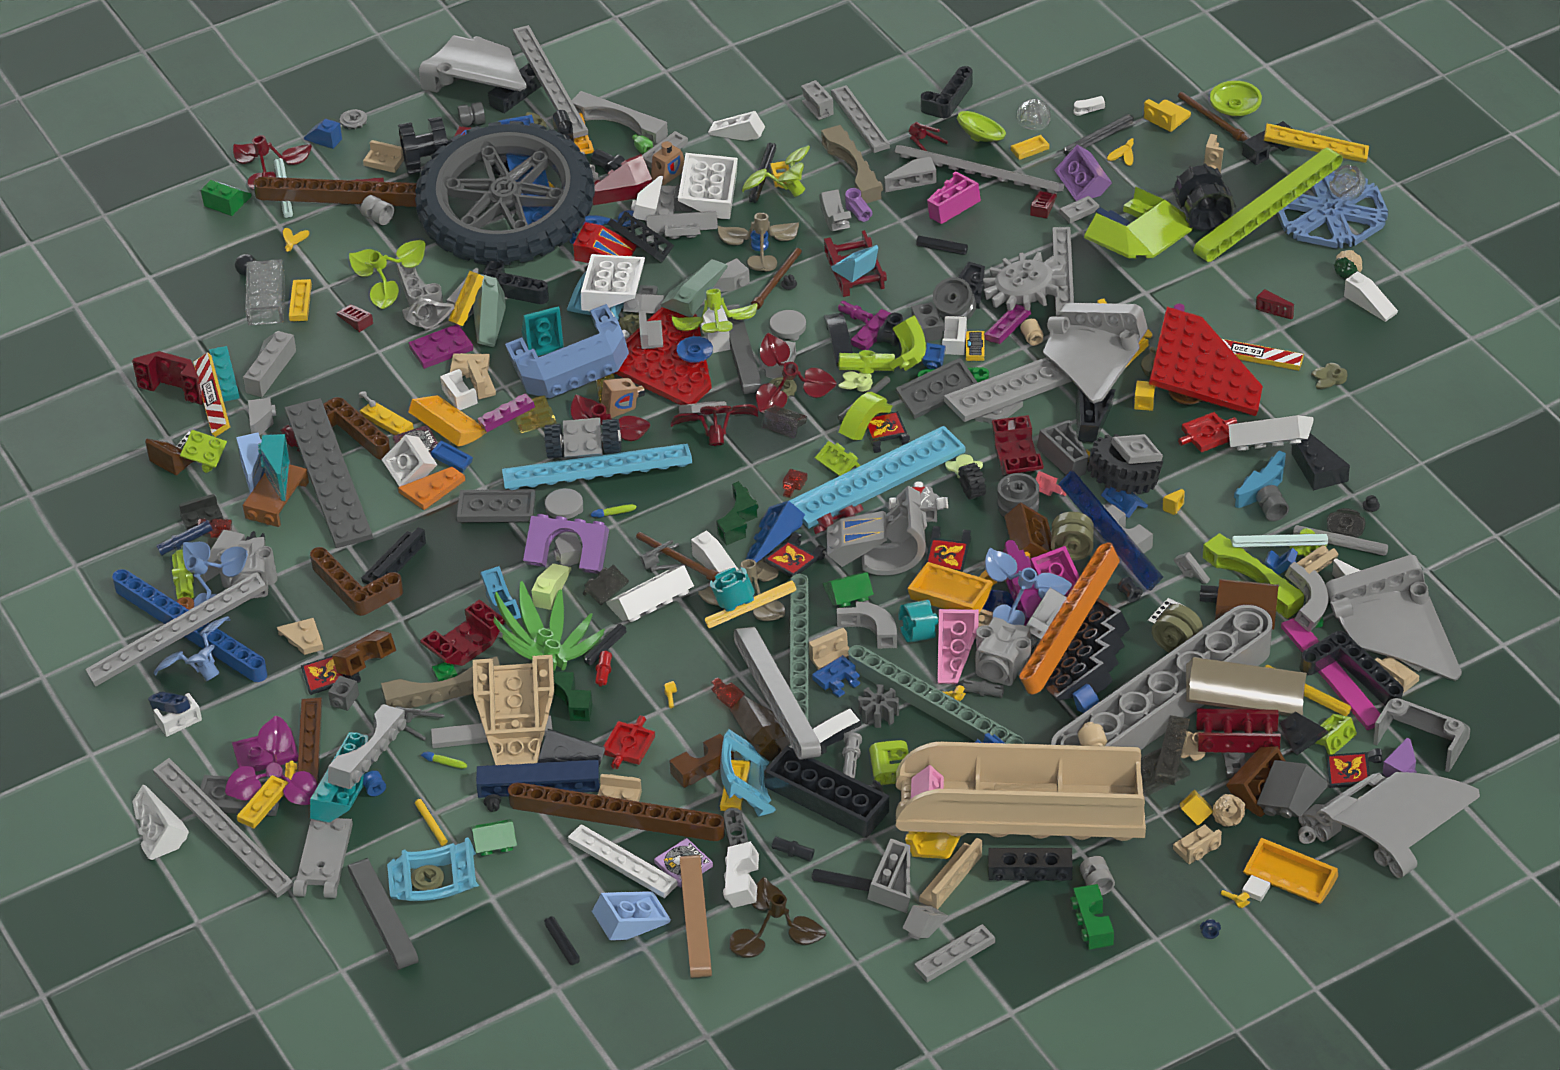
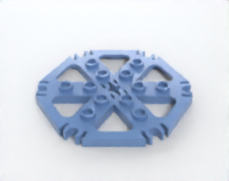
M1333 171L1311 187L1315 196L1302 194L1277 213L1286 234L1293 232V238H1297L1298 241L1338 248V246L1343 248V243H1347L1349 247H1352V242L1354 246L1384 228L1388 217L1387 207L1375 183L1368 185L1367 178L1364 179L1362 176ZM1336 181L1350 184V186L1335 195L1330 182ZM1369 197L1373 199L1377 209L1355 204ZM1292 209L1307 213L1294 221H1288L1284 210ZM1347 221L1367 224L1370 228L1359 235H1354ZM1326 222L1332 238L1327 240L1322 237L1309 236L1308 233Z

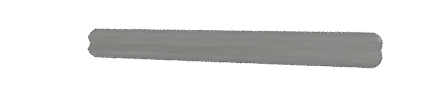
M1295 525L1293 535L1299 534L1302 529L1308 527ZM1309 528L1315 534H1327L1328 544L1384 556L1388 552L1387 544Z

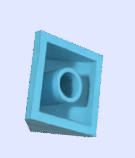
M875 245L856 251L831 268L850 282H854L875 268L878 246Z

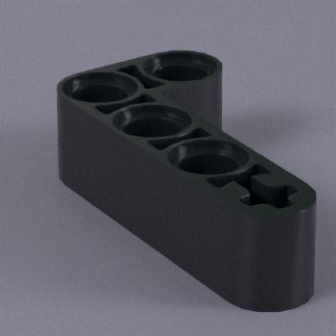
M969 66L958 68L940 94L931 91L923 92L920 96L921 112L938 118H949L973 85L972 68Z
M500 259L498 260L501 262L490 261L482 274L497 278L505 298L535 304H545L549 301L548 284L545 281L505 273L504 262Z

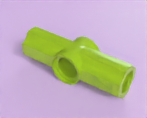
M863 350L859 353H839V370H858L864 374L873 373L874 370L894 371L889 363L895 360V355L875 354V352L870 350Z
M177 550L172 555L174 568L172 569L174 586H176L177 599L182 597L192 599L194 598L193 573L188 571L185 566L183 550Z

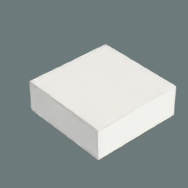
M1251 875L1243 887L1242 893L1246 892L1251 898L1261 902L1270 889V882Z

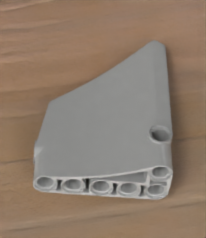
M453 35L438 53L423 61L419 68L421 88L436 93L444 85L452 84L454 77L516 91L526 88V83L519 72L510 48L485 40L479 36L470 39Z
M1065 303L1056 317L1051 316L1048 319L1047 326L1050 337L1043 353L1079 387L1092 403L1102 401L1139 350L1138 343L1148 329L1143 309L1136 304Z
M1415 555L1395 559L1326 583L1335 618L1339 620L1347 634L1364 650L1416 665L1453 681L1458 680L1461 676L1462 671L1429 597L1424 573Z

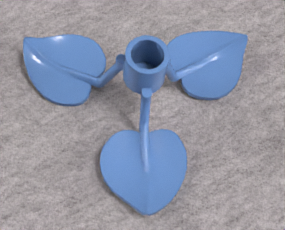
M205 542L183 543L185 566L188 571L194 573V577L199 580L207 593H201L194 599V607L216 595L211 594V590L200 575L207 572L208 566L222 568L223 574L228 577L238 575L243 570L247 560L248 551L245 548L231 547L225 550L221 555L222 563L216 564L208 562L210 547Z
M989 548L986 554L985 568L991 579L1003 582L1007 577L1010 580L1019 577L1018 584L1021 587L1012 608L1008 605L996 607L992 619L996 617L1012 625H1024V613L1015 610L1025 589L1031 588L1034 584V588L1038 589L1039 597L1043 599L1050 587L1065 595L1072 586V583L1052 573H1041L1037 576L1036 571L1032 568H1025L1023 571L1015 574L1017 562L1012 556Z
M229 616L211 622L199 633L200 636H203L205 648L190 658L184 656L183 651L169 655L157 666L154 671L155 676L159 670L170 666L180 659L185 660V663L191 665L197 673L200 672L206 681L218 675L219 671L214 665L215 660L211 654L215 646L214 644L209 646L207 636L224 621H230Z

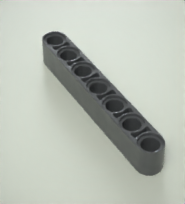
M739 304L726 306L728 311L740 308ZM727 317V320L733 325V328L729 331L730 349L743 395L757 393L762 384L744 320H735L732 317Z
M365 858L349 864L348 871L397 969L400 970L418 963L419 960L415 948L369 859Z

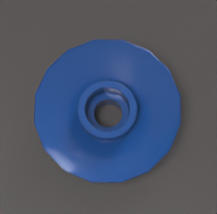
M700 336L685 338L677 345L678 356L688 362L704 361L713 353L712 343Z

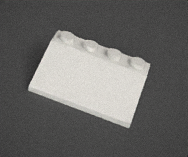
M686 153L678 201L700 212L716 211L717 218L730 219L738 158Z
M591 254L581 289V310L590 312V310L605 304L610 308L634 299L645 257Z

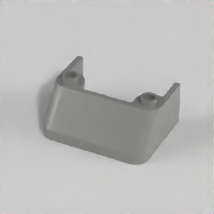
M1395 698L1387 703L1375 723L1373 744L1378 745L1392 720H1398L1453 741L1448 748L1445 769L1446 772H1450L1470 737V728L1459 720Z

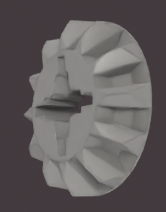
M348 110L341 115L340 124L349 130L351 128L356 130L357 127L362 128L363 125L367 124V115L361 110Z

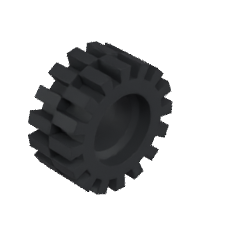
M974 462L959 467V481H961V487H963L966 497L974 499L985 495V479L982 476L983 473L980 472L978 464Z

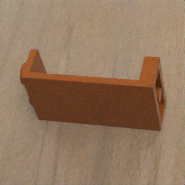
M289 464L286 501L280 499L264 473L243 504L245 519L280 527V511L298 485L306 487L309 483L307 469Z

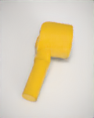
M674 681L664 684V693L668 697L669 708H674L672 693H676L677 688Z
M958 685L954 691H942L957 701H961L966 693H963L965 688L961 685Z
M1224 890L1221 891V895L1235 901L1239 908L1250 904L1247 900L1250 896L1246 892L1237 896Z

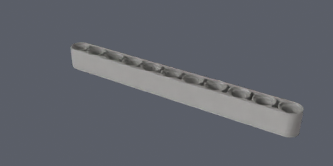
M755 627L735 629V644L799 759L820 757V742Z

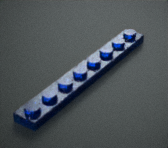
M1070 471L1058 485L1079 510L1092 520L1095 529L1107 543L1113 545L1117 555L1143 586L1151 591L1163 578L1162 574L1074 471Z

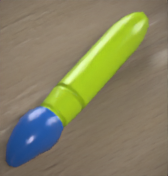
M628 504L604 510L597 509L591 513V517L602 518L603 516L635 510L637 506Z
M432 752L421 754L422 757L431 762L434 761L459 769L467 768V764L460 760L435 755Z

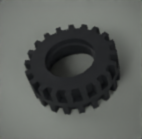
M1105 435L1104 438L1099 437L1097 441H1094L1087 463V470L1091 472L1090 476L1092 478H1097L1096 482L1106 484L1105 487L1108 489L1110 487L1115 488L1117 492H1120V490L1126 491L1127 494H1131V492L1141 494L1142 491L1148 493L1150 489L1153 490L1162 469L1163 460L1127 464V461L1112 445L1111 436Z

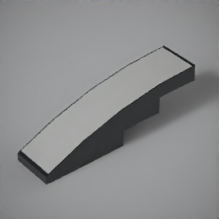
M852 708L831 717L813 728L820 742L821 755L827 752V746L843 740L844 733L862 726L861 719Z

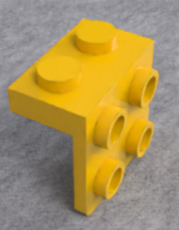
M1150 99L1144 102V119L1170 132L1191 116L1190 111L1168 100H1163L1159 104Z
M909 831L906 834L905 842L910 845L912 857L948 859L952 855L961 836H952L947 832Z

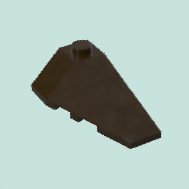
M743 696L730 709L749 742L760 755L772 762L790 744L773 711Z

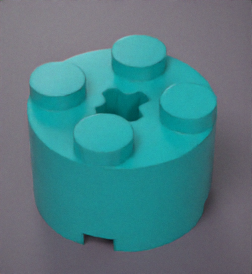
M735 567L726 569L715 576L716 580L714 582L712 580L710 582L718 605L721 608H725V611H733L737 606L754 600L755 590L745 568L740 567L741 570H736Z
M928 599L900 605L898 618L903 621V626L900 629L906 642H917L936 637L935 625L938 624V617L936 613L932 612L931 603Z

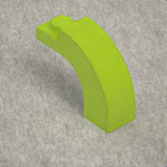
M915 315L893 327L900 340L902 353L900 357L889 363L892 370L899 366L900 369L904 368L906 371L921 362L925 355V337Z
M867 392L852 404L842 421L838 433L853 440H862L872 418L878 413H890L893 406L887 403L886 398L874 392Z

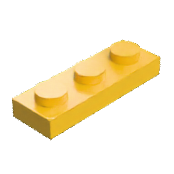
M469 271L448 321L461 326L464 325L468 319L471 306L475 302L477 292L482 286L484 276Z
M311 279L293 280L289 310L290 321H308L312 287Z
M378 403L374 407H370L367 404L360 410V414L367 420L399 438H402L403 435L414 429L413 423Z
M731 760L735 776L747 783L750 761ZM724 788L720 804L721 811H726L729 808L741 810L744 798L740 799L735 794L729 798Z
M272 775L237 815V821L255 829L284 795V787L289 783Z

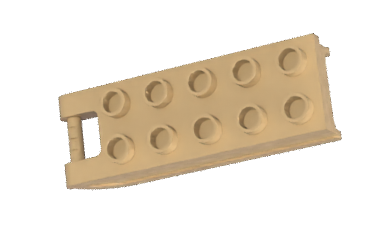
M933 742L922 745L907 754L896 770V787L901 791V802H899L896 809V827L901 831L947 832L952 836H962L966 833H985L993 837L1020 834L1030 835L1039 839L1050 835L1072 836L1079 840H1085L1090 837H1113L1120 841H1127L1132 838H1145V798L1143 796L1141 776V750L1138 747ZM931 765L944 777V789L929 790L911 798L912 777L927 766ZM1056 783L1057 792L994 790L995 784Z

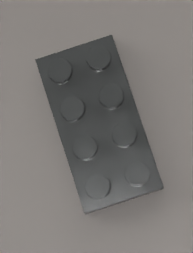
M958 358L897 387L896 393L912 417L916 419L945 405L944 395L978 382L962 359Z
M535 489L460 490L457 522L530 521L531 516H534L536 491Z
M204 775L200 789L224 813L239 814L250 801L226 795L225 789L229 776ZM258 779L261 783V787L266 783L268 779ZM280 799L267 815L276 816Z

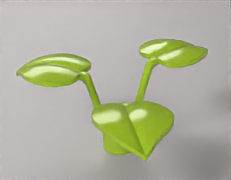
M810 146L799 148L786 158V165L790 164L791 167L779 179L768 173L766 169L753 173L745 181L742 188L743 193L745 190L760 184L765 177H770L783 186L785 190L789 189L794 197L802 194L805 191V187L800 180L804 164L802 162L795 163L805 157Z
M416 240L403 244L396 252L399 259L391 258L387 255L383 256L380 252L372 249L349 253L351 266L357 275L368 277L373 273L374 268L379 272L383 283L379 282L372 287L370 298L380 309L389 307L396 300L399 292L397 283L395 281L387 282L382 272V269L387 265V260L396 263L402 262L405 268L416 267L424 257L425 242Z
M720 289L707 290V300H704L703 314L707 311L708 307L710 310H714L715 322L704 324L702 331L705 333L727 332L733 328L730 321L719 322L717 310L721 308V305L727 317L741 320L751 318L756 314L757 303L728 311L724 298H721ZM703 314L702 317L677 318L672 316L673 325L679 330L697 329L703 323Z

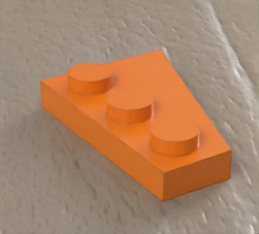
M449 467L398 487V492L425 510L463 483L465 475L455 468Z

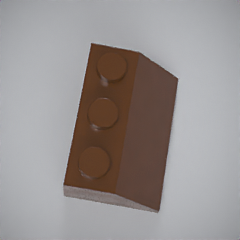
M1021 502L1005 515L1006 527L1010 536L1009 540L1015 541L1019 551L1029 552L1030 559L1052 551L1051 531L1046 517Z
M1219 579L1215 621L1237 606L1253 605L1264 609L1270 615L1272 629L1274 630L1279 585Z
M1278 746L1260 747L1226 784L1231 794L1241 799L1245 803V808L1259 817H1262L1265 813L1257 802L1274 760L1286 762Z

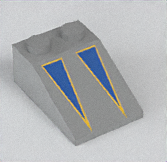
M884 511L842 518L827 527V555L841 567L887 541L886 513Z

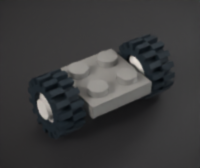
M600 418L563 421V433L560 424L545 425L544 427L548 459L561 458L564 455L565 459L603 456L602 441L604 442L606 454L621 452V433L618 419L603 420V432H601Z

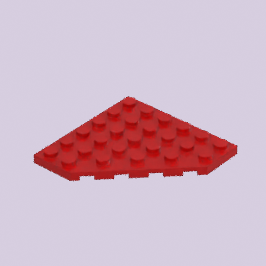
M661 307L647 321L661 320L663 347L642 349L639 327L625 340L629 354L615 374L623 378H629L633 383L639 386L642 385L644 388L679 405L695 404L712 389L707 361H684L677 354V345L688 337H702L700 327L693 330L677 329L673 325L672 316L677 318H686L688 316Z
M1170 307L1166 308L1149 385L1256 416L1260 404L1262 384L1203 317Z

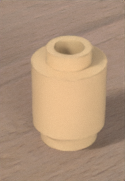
M1027 319L1021 324L1020 329L1029 344L1035 346L1043 341V332L1037 320Z

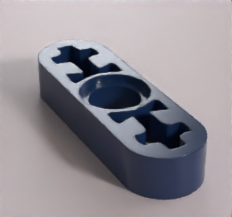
M158 692L148 698L151 708H157L160 711L179 714L191 708L187 696Z

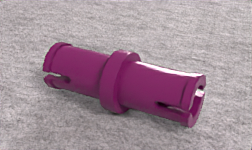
M844 300L840 302L844 306L840 304L838 306L840 312L848 314L850 318L858 319L865 324L869 322L867 319L871 320L873 318V314L862 310L858 305H851Z

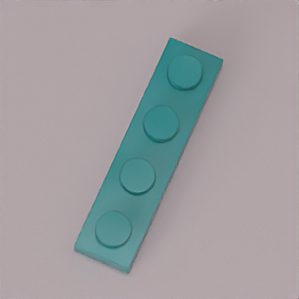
M227 346L209 349L223 401L240 399Z

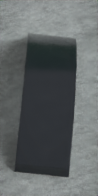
M842 313L824 315L833 346L836 366H839V353H853L847 324Z

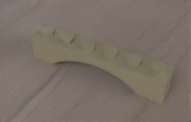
M841 125L821 130L822 145L828 154L843 159L855 170L857 174L855 188L861 191L862 199L866 203L880 200L881 192L883 191L880 181H877L874 171L869 169L868 162L864 161L861 152L856 149L854 141L850 140L848 132L844 131Z
M497 656L488 658L493 659L494 666H500ZM473 666L456 677L439 682L417 683L398 679L381 683L385 705L414 708L474 694Z

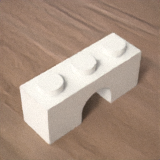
M751 841L730 846L725 857L727 867L724 873L726 882L723 889L724 898L730 902L733 908L755 903L757 885L749 875V872L758 870L759 853Z

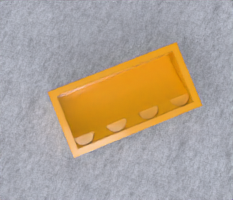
M438 395L416 398L411 401L408 412L456 446L469 444L487 433L478 422Z
M927 562L907 589L910 598L915 601L928 599L932 606L938 608L979 610L980 613L990 594L993 582Z
M1263 838L1260 839L1243 871L1246 875H1253L1270 882L1273 886L1317 904L1323 902L1338 878V868Z

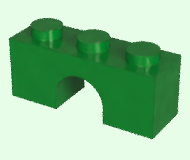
M1098 884L1073 888V897H1070L1072 910L1076 909L1077 912L1075 914L1076 923L1082 927V941L1087 943L1089 950L1114 945V930L1109 916H1094L1095 914L1103 913V898Z

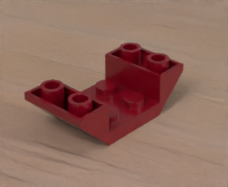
M157 351L132 360L138 388L154 392L160 383H165L182 388L186 401L200 405L203 404L198 374L190 359Z
M1029 415L992 420L995 450L1002 475L1044 469L1041 456L1036 453L1032 440V425Z
M479 599L465 609L466 621L444 636L434 630L422 638L420 643L445 663L463 666L491 647L495 642L500 630L493 622L494 616L502 625H504L505 620Z

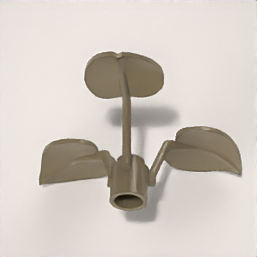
M757 213L754 216V222H751L749 232L739 227L718 226V234L723 242L730 245H740L744 240L749 239L754 229L757 234H760V256L750 257L747 264L753 270L772 271L777 266V260L771 255L764 256V234L768 230L769 235L774 236L777 240H792L797 236L799 222L770 226L769 216L765 213Z
M746 559L741 562V567L746 569L751 583L754 582L757 595L761 594L757 583L758 579L769 581L776 578L779 574V570L765 563L764 559L757 563L752 559ZM711 586L698 591L704 601L712 605H718ZM774 600L754 609L753 614L759 620H776L785 616V607L781 602Z

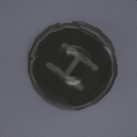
M1338 509L1337 512L1330 513L1327 518V530L1332 533L1358 538L1365 530V518H1362L1360 513L1353 509Z

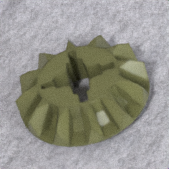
M631 312L630 315L624 314V317L619 320L621 330H626L629 334H633L640 327L639 312L636 314Z
M783 377L775 378L769 383L774 384L778 388ZM786 380L783 385L785 388L783 392L787 394V400L789 396H794V393L797 391V385L794 380Z
M434 865L421 866L412 873V886L417 891L441 888L442 882H444V873L439 867ZM425 876H426L429 880L431 879V882H427V881L425 880Z

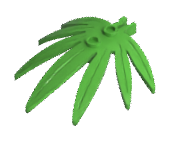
M521 581L519 585V607L526 629L525 632L505 606L499 594L495 592L494 597L499 611L506 624L516 635L514 636L494 616L493 622L503 633L502 638L517 653L530 660H533L532 656L552 655L553 671H555L556 665L561 670H565L568 660L577 658L589 651L604 634L605 629H602L578 644L591 622L593 613H590L561 645L560 640L564 623L562 590L560 589L557 593L550 616L549 629H546L523 581Z

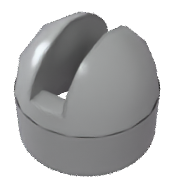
M1305 825L1298 831L1299 839L1304 844L1312 843L1316 838L1315 831L1311 826Z

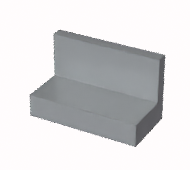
M646 310L638 311L641 348L663 347L661 320L647 321Z

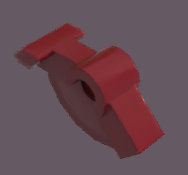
M289 425L284 426L280 431L285 434L287 444L291 447L294 445L298 447L291 427Z

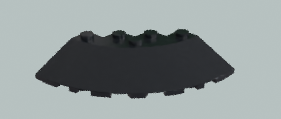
M1097 598L1045 684L1046 689L1057 700L1073 698L1072 693L1085 684H1089L1094 692L1098 693L1106 689L1113 682L1109 672L1119 664L1115 655L1125 647L1121 637L1130 630L1119 609Z

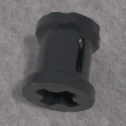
M1125 577L1118 583L1117 589L1127 596L1129 602L1137 601L1143 594L1142 589L1135 586L1131 577Z

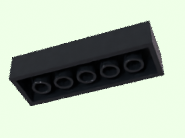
M786 746L764 771L765 788L865 838L873 832L889 813V795L814 758L799 759L793 748Z

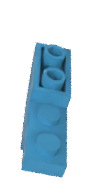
M1278 451L1274 457L1270 458L1268 465L1262 468L1260 473L1253 471L1249 477L1245 478L1241 488H1237L1234 494L1236 508L1256 502V495L1263 487L1268 485L1278 486L1282 482L1286 453Z

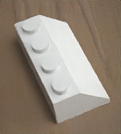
M1297 415L1230 424V447L1237 448L1238 451L1249 450L1250 446H1255V449L1266 448V444L1283 446V442L1288 441L1290 444H1299L1301 440L1308 439L1314 421L1313 417Z
M683 565L671 568L606 601V603L622 621L629 620L633 622L641 618L639 614L646 612V614L651 613L657 609V605L661 603L666 605L672 602V597L676 595L681 597L688 594V589L694 587Z

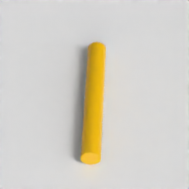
M421 799L416 800V807L438 842L442 846L446 845L448 840Z

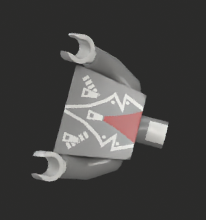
M915 482L912 488L920 492V510L926 513L927 522H937V510L948 508L947 497H939L933 493L931 487H924L922 482ZM889 498V509L897 505L896 498Z

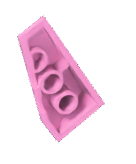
M939 609L938 684H958L976 637L979 610Z

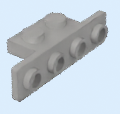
M716 211L648 215L646 217L647 227L656 233L665 232V237L669 236L671 239L679 238L681 235L696 237L697 234H700V230L718 228Z

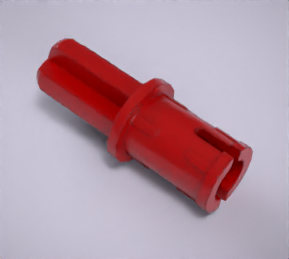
M608 651L600 653L599 664L596 666L595 683L599 684L598 686L600 687L607 684L608 675L611 672L612 654Z

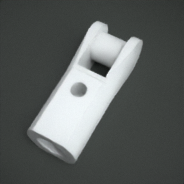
M1102 96L1076 101L1074 103V114L1081 116L1088 112L1104 109L1105 101Z

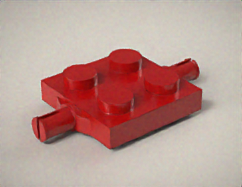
M1215 412L1182 424V430L1187 436L1179 438L1178 442L1181 446L1191 442L1200 452L1230 442L1229 425L1237 424V419L1233 417L1225 421L1219 418Z
M640 715L634 724L618 721L604 744V747H606L604 755L615 758L611 763L613 769H618L622 761L640 765L655 738V731L643 727L646 722L644 716Z

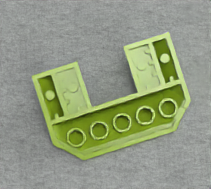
M1135 186L1134 198L1124 205L1123 211L1138 219L1124 226L1096 213L1084 238L1127 258H1136V255H1146V258H1154L1190 233L1192 228L1189 227L1184 212L1165 199Z

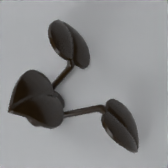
M763 877L756 884V902L751 903L757 910L764 911L768 909L760 931L756 935L750 929L736 930L731 935L729 949L741 957H755L764 951L765 942L760 937L770 916L779 918L785 915L787 924L791 927L788 932L789 937L801 945L813 944L823 939L827 933L817 922L805 916L795 917L792 923L789 917V909L786 908V896L779 888Z

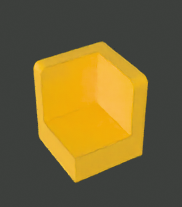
M1137 381L1134 409L1153 411L1155 386L1149 385L1148 381Z
M1195 790L1179 803L1181 809L1197 825H1200L1213 813L1212 807Z

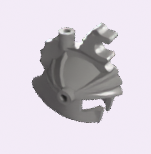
M418 296L416 301L410 307L403 309L402 312L405 317L404 319L409 323L423 327L425 330H430L452 312L454 304L439 303L423 298V296Z

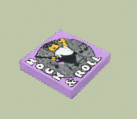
M687 838L654 859L655 864L664 873L677 880L679 887H682L679 857L700 855L702 873L713 867L712 861Z

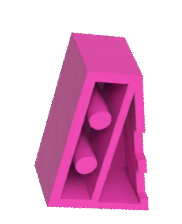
M955 171L950 181L946 180L944 187L938 189L927 200L929 217L942 224L980 202L979 184Z

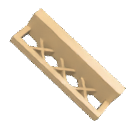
M976 838L971 845L964 843L919 896V902L939 909L982 857V840Z

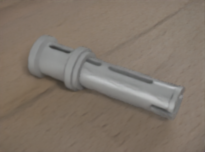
M850 732L844 737L846 744L842 752L845 757L843 773L855 779L856 762L861 754L859 745L862 743V736L858 733Z

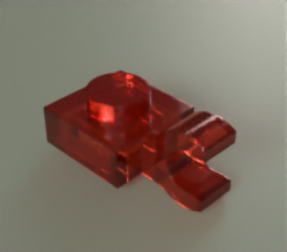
M790 469L783 479V489H785L783 496L790 498L795 489L801 490L808 479V473Z
M198 519L197 525L206 521V519ZM213 519L212 523L209 522L213 531L209 532L211 538H219L223 530H232V520Z
M718 677L711 681L714 685L711 690L730 709L745 696V693L732 682L726 685Z

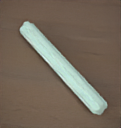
M275 159L276 177L287 178L283 159ZM281 201L284 217H292L291 201Z
M1327 534L1232 537L1233 547L1320 546L1328 544Z

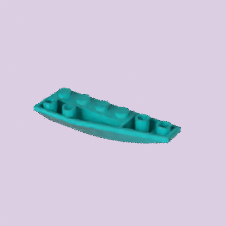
M349 732L334 759L338 755L349 753L365 745L368 742V735ZM327 769L310 799V819L330 823L349 811L363 787L364 774L358 783H355L351 789L328 783Z

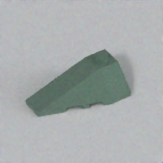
M711 259L672 289L660 304L661 307L693 317L706 299V291L713 289L727 269V264Z
M482 275L484 276L482 286L479 288L473 304L477 343L494 347L506 309L505 295L497 278Z

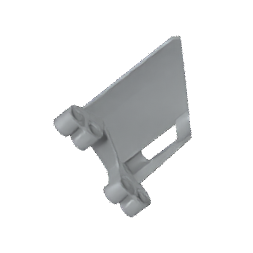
M1396 772L1389 778H1386L1377 773L1368 776L1326 804L1311 806L1298 819L1302 827L1305 825L1311 826L1315 831L1316 837L1322 842L1339 833L1342 825L1365 835L1379 845L1378 849L1374 851V858L1377 863L1384 867L1389 865L1392 874L1397 878H1402L1417 867V860L1409 847L1478 799L1480 794L1479 789L1444 777ZM1367 784L1374 787L1358 799L1350 797Z

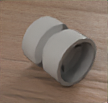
M370 195L364 199L360 211L362 216L381 225H386L393 217L394 207Z
M1089 857L1081 863L1080 872L1087 886L1098 884L1101 895H1105L1113 889L1115 881L1103 857Z

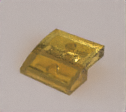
M545 395L533 398L532 401L535 408L514 418L521 433L542 428L545 425L556 424L553 411L549 407Z

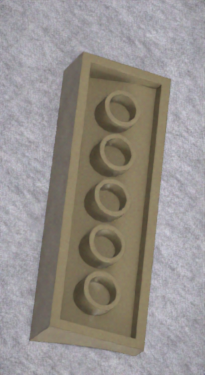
M1193 657L1186 664V702L1234 709L1278 710L1279 715L1290 716L1296 711L1303 715V696L1307 673Z

